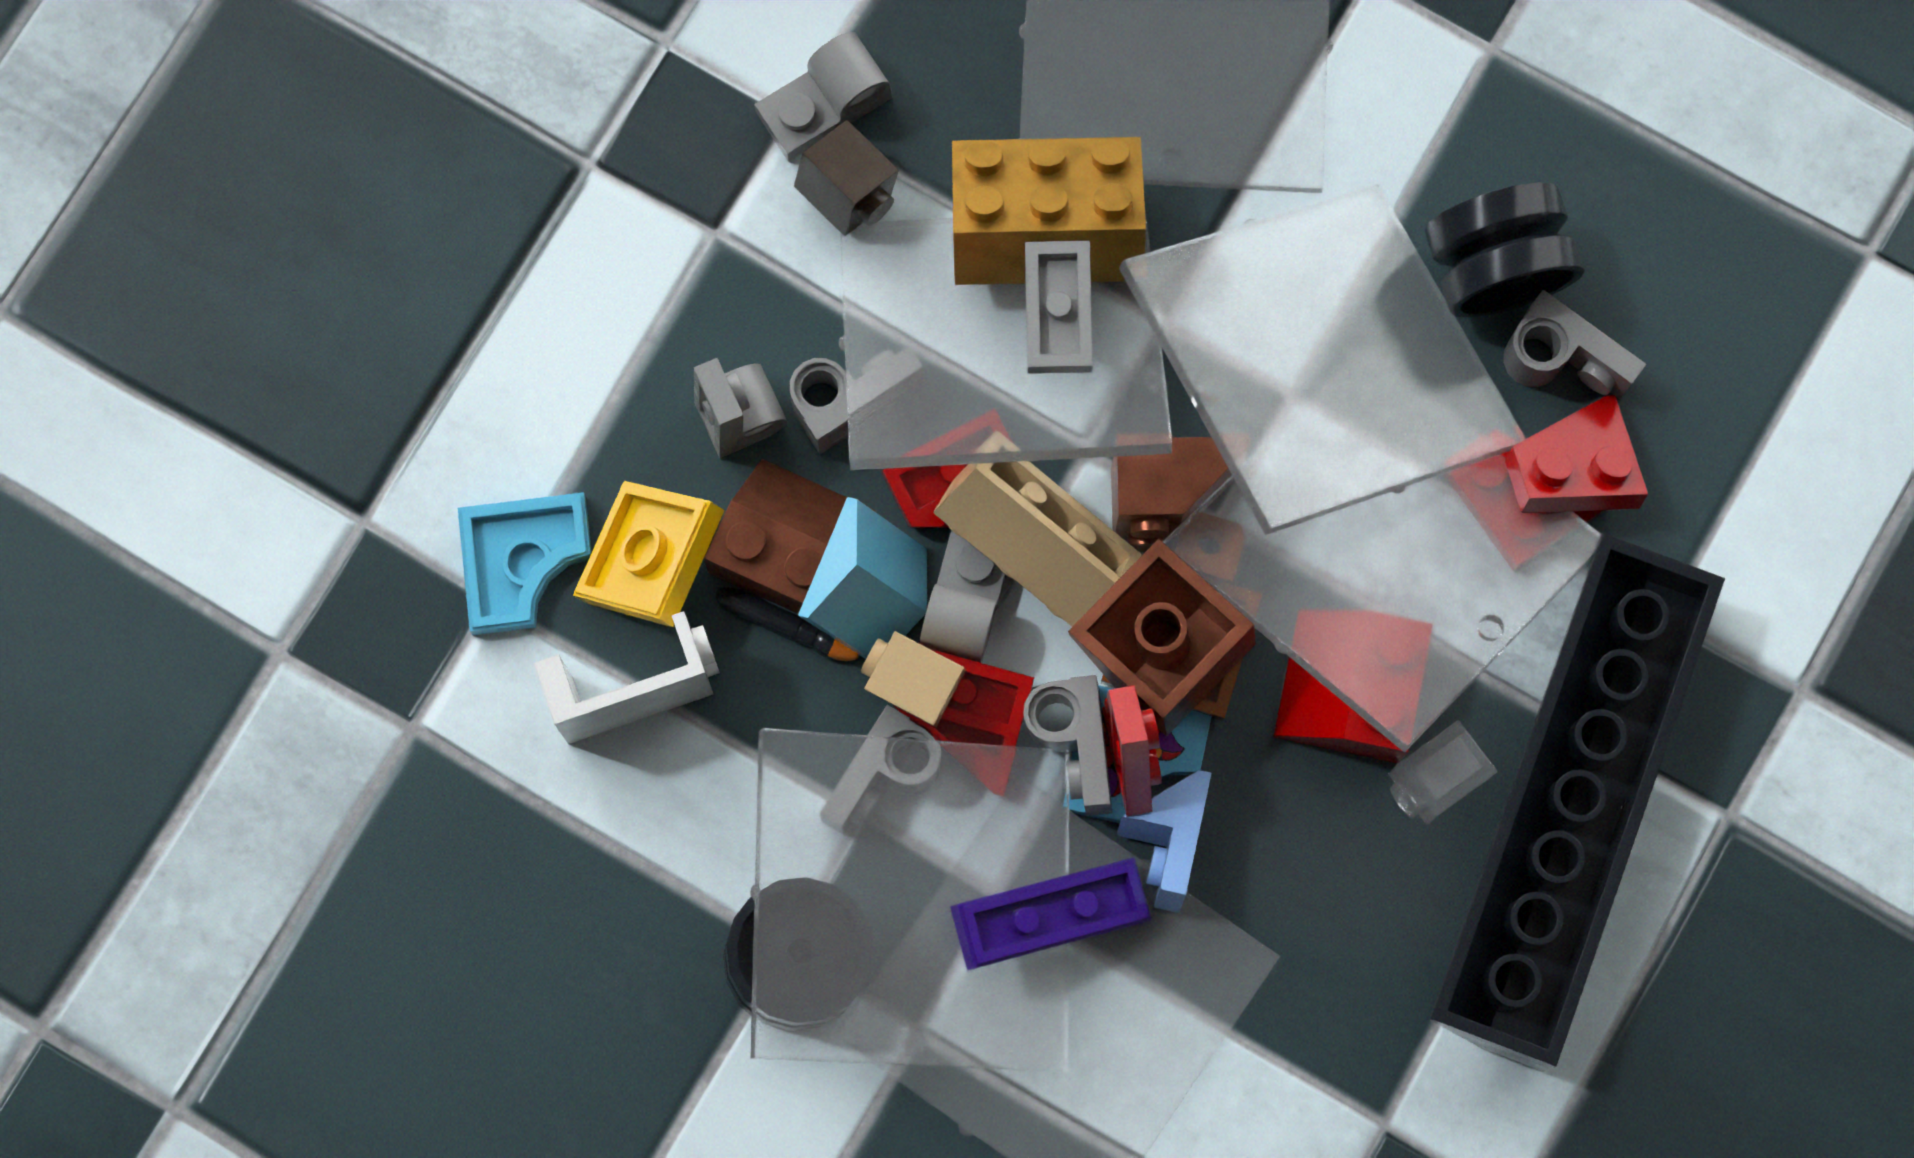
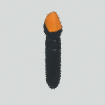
M725 587L716 591L718 602L726 610L787 639L810 648L813 647L819 655L825 658L852 661L857 660L859 657L858 653L792 612L736 588Z

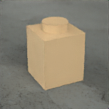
M894 631L888 643L879 638L877 639L861 669L862 674L870 677L864 688L866 691L934 727H937L966 672L963 666Z

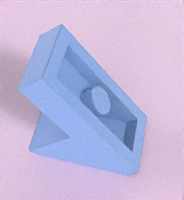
M1198 770L1152 798V812L1128 817L1125 814L1121 818L1117 831L1119 836L1167 847H1154L1146 884L1158 886L1154 908L1176 913L1180 912L1189 883L1212 774L1210 772Z

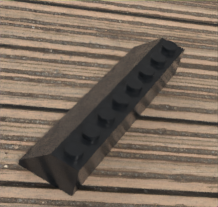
M1605 533L1600 535L1429 1018L1430 1021L1482 1049L1540 1071L1557 1067L1725 581L1724 577Z

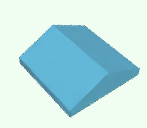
M847 497L798 616L866 659L878 638L888 643L894 631L906 636L926 614L927 548L858 499Z

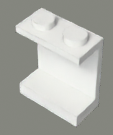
M684 611L672 615L688 665L584 701L580 700L574 679L559 654L535 662L534 665L554 725L568 745L713 695L708 677L720 672L703 625L691 629Z

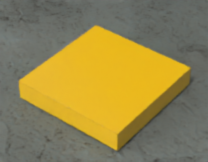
M624 481L573 596L593 606L674 627L672 615L680 613L725 510L711 501Z

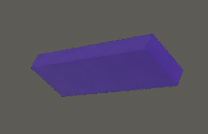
M1135 857L950 906L967 971L1152 920Z

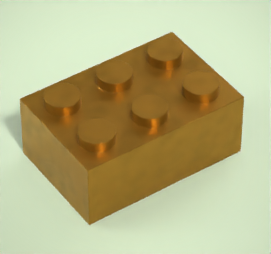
M1141 137L952 141L955 285L1025 284V242L1090 241L1091 282L1144 281L1146 219Z

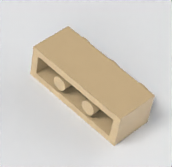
M998 435L954 478L933 512L956 535L966 539L994 562L1006 576L1016 580L1044 603L1055 616L1063 619L1072 627L1142 556L1140 552Z

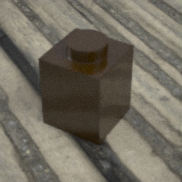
M846 120L802 153L794 187L835 228L846 236L863 222L867 226L877 223L890 210L894 203V198L891 195L899 170Z

